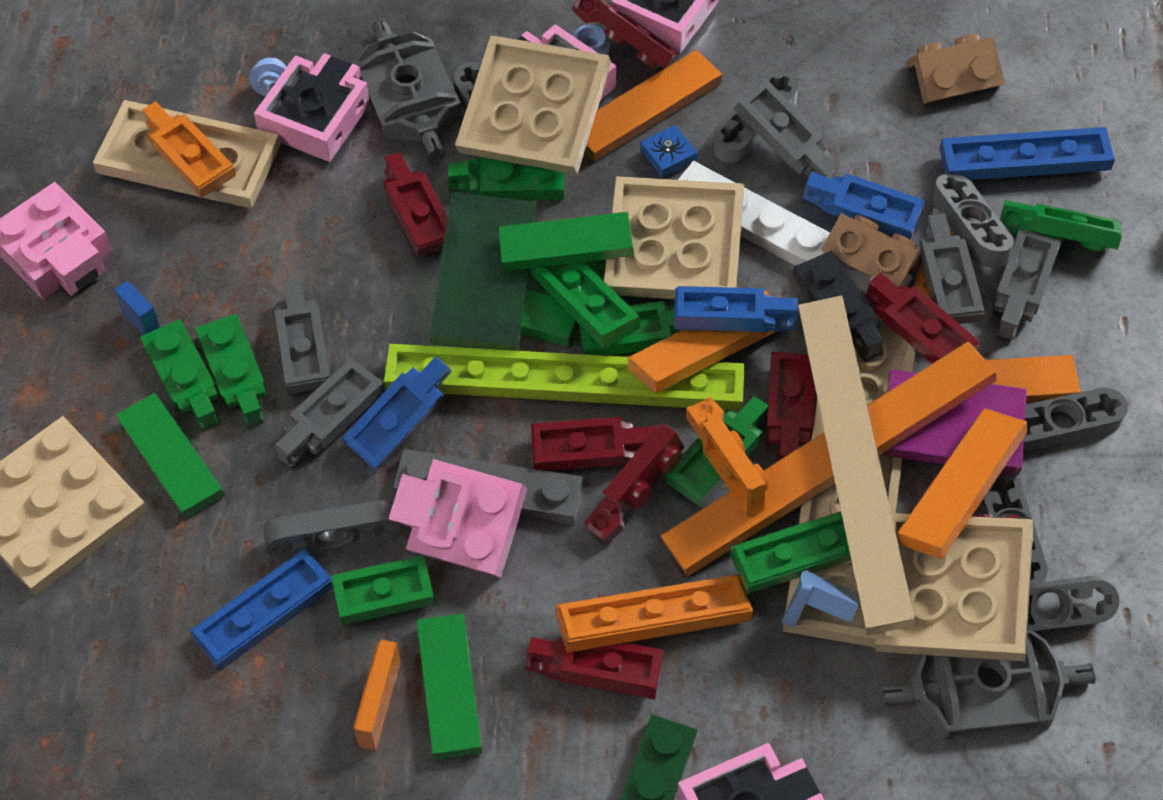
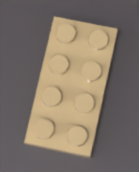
M124 100L92 162L95 172L200 197L160 155L148 139L147 133L151 130L146 126V117L142 112V109L148 105ZM164 109L171 118L177 114L180 116L185 114L234 166L236 176L203 198L252 209L281 146L279 134Z

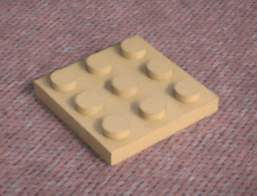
M491 35L455 143L458 152L578 175L611 66L609 55Z
M616 176L612 213L628 212L634 256L606 259L604 282L618 296L675 299V288H678V286L736 288L744 184Z
M64 416L0 461V558L34 596H37L148 511L145 502Z
M891 513L897 542L898 531L910 514ZM971 517L943 559L905 547L898 542L916 626L876 633L874 642L876 652L1025 661L1033 519Z

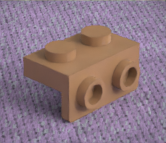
M978 33L955 39L954 46L941 48V43L935 42L916 48L917 54L906 62L908 69L915 68L923 103H932L1004 85L1005 82L994 37L979 40Z
M841 213L822 247L823 253L832 250L841 263L871 278H875L882 272L899 288L908 272L913 275L916 274L922 260L919 251L916 250L917 244L896 233L891 238L877 231L879 226L876 223L860 215H856L852 219Z

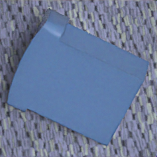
M805 570L801 574L797 588L781 623L794 628L805 604L851 623L859 605V594L856 591Z

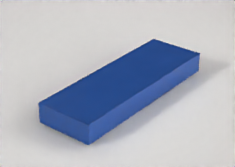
M304 548L189 631L190 635L218 671H221L334 588L332 578L307 549Z

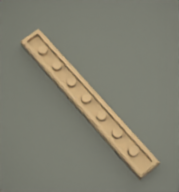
M843 296L799 304L801 322L867 635L916 626Z

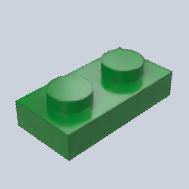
M424 555L331 575L341 625L435 605Z

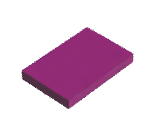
M891 369L887 392L917 373ZM990 384L881 455L945 465L984 408L1025 421L1027 389ZM1024 438L1001 473L1019 476L1022 470Z

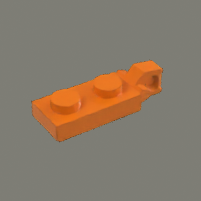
M156 101L142 109L146 117L145 124L151 130L147 133V136L152 146L201 198L236 176L233 164L185 114L181 116L177 114L171 118Z
M711 397L686 407V419L703 442L704 454L745 515L751 517L764 511L765 490L768 489L767 477L759 464L753 465L746 456L744 444L738 433L734 430L729 431L724 424V411Z

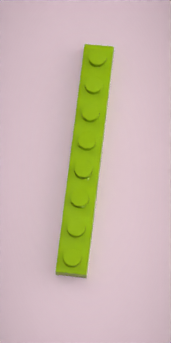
M389 344L384 378L385 390H387L402 372L406 374L412 367L421 372L437 356L452 370L451 374L437 388L443 394L682 408L692 406L711 397L722 410L741 411L743 406L744 363L716 362L680 382L655 393L628 370V357Z

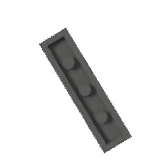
M403 449L393 487L394 496H396L402 474L427 481L432 461L435 459L523 484L527 488V493L519 517L575 525L583 486V477Z

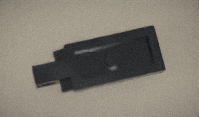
M831 250L794 266V279L809 302L843 296L853 345L864 361L879 356L881 354V344H883L884 340L878 332L880 322L877 319V315Z

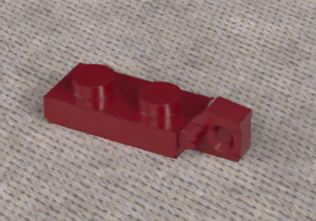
M577 0L571 9L585 23L600 22L606 27L604 33L616 43L624 45L625 42H628L638 49L637 57L654 69H657L659 65L666 69L678 54L675 48L614 5L611 6L604 0Z
M400 152L385 156L386 169H384V174L387 180L383 181L385 196L417 258L457 246V233L424 172L419 173V171L410 172Z
M882 272L868 283L865 297L876 307L875 312L930 363H935L968 341L978 351L979 340L915 285L911 289L905 285L899 288Z
M771 351L766 435H769L768 444L779 445L778 461L799 449V446L802 447L810 442V438H812L815 384L808 354Z
M621 417L531 424L533 467L537 470L552 471L625 465L657 427L633 428L632 422H622Z
M665 423L663 425L660 424L603 491L605 498L583 522L592 534L607 545L624 530V521L632 509L640 508L648 500L652 493V486L663 473L671 472L679 463L682 456L681 451L685 447L676 431Z
M531 637L526 655V670L547 675L548 678L555 681L559 680L562 683L655 700L664 651L647 646L621 643L567 653L562 638L551 641Z

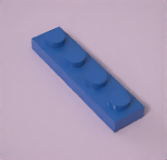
M1106 127L942 138L939 148L945 174H959L969 180L1112 170L1115 161Z

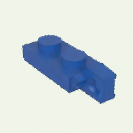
M811 172L803 196L804 200L821 207V210L839 217L842 213L852 219L856 215H860L876 223L879 226L877 231L891 236L896 233L910 240L925 205L924 199L845 173L844 177L834 176L831 179Z
M678 286V288H675L674 329L753 332L797 330L798 298H775L764 294V288Z
M435 356L421 372L417 371L414 367L406 374L402 372L341 440L370 467L378 471L438 405L437 402L444 394L437 388L451 374L452 370Z

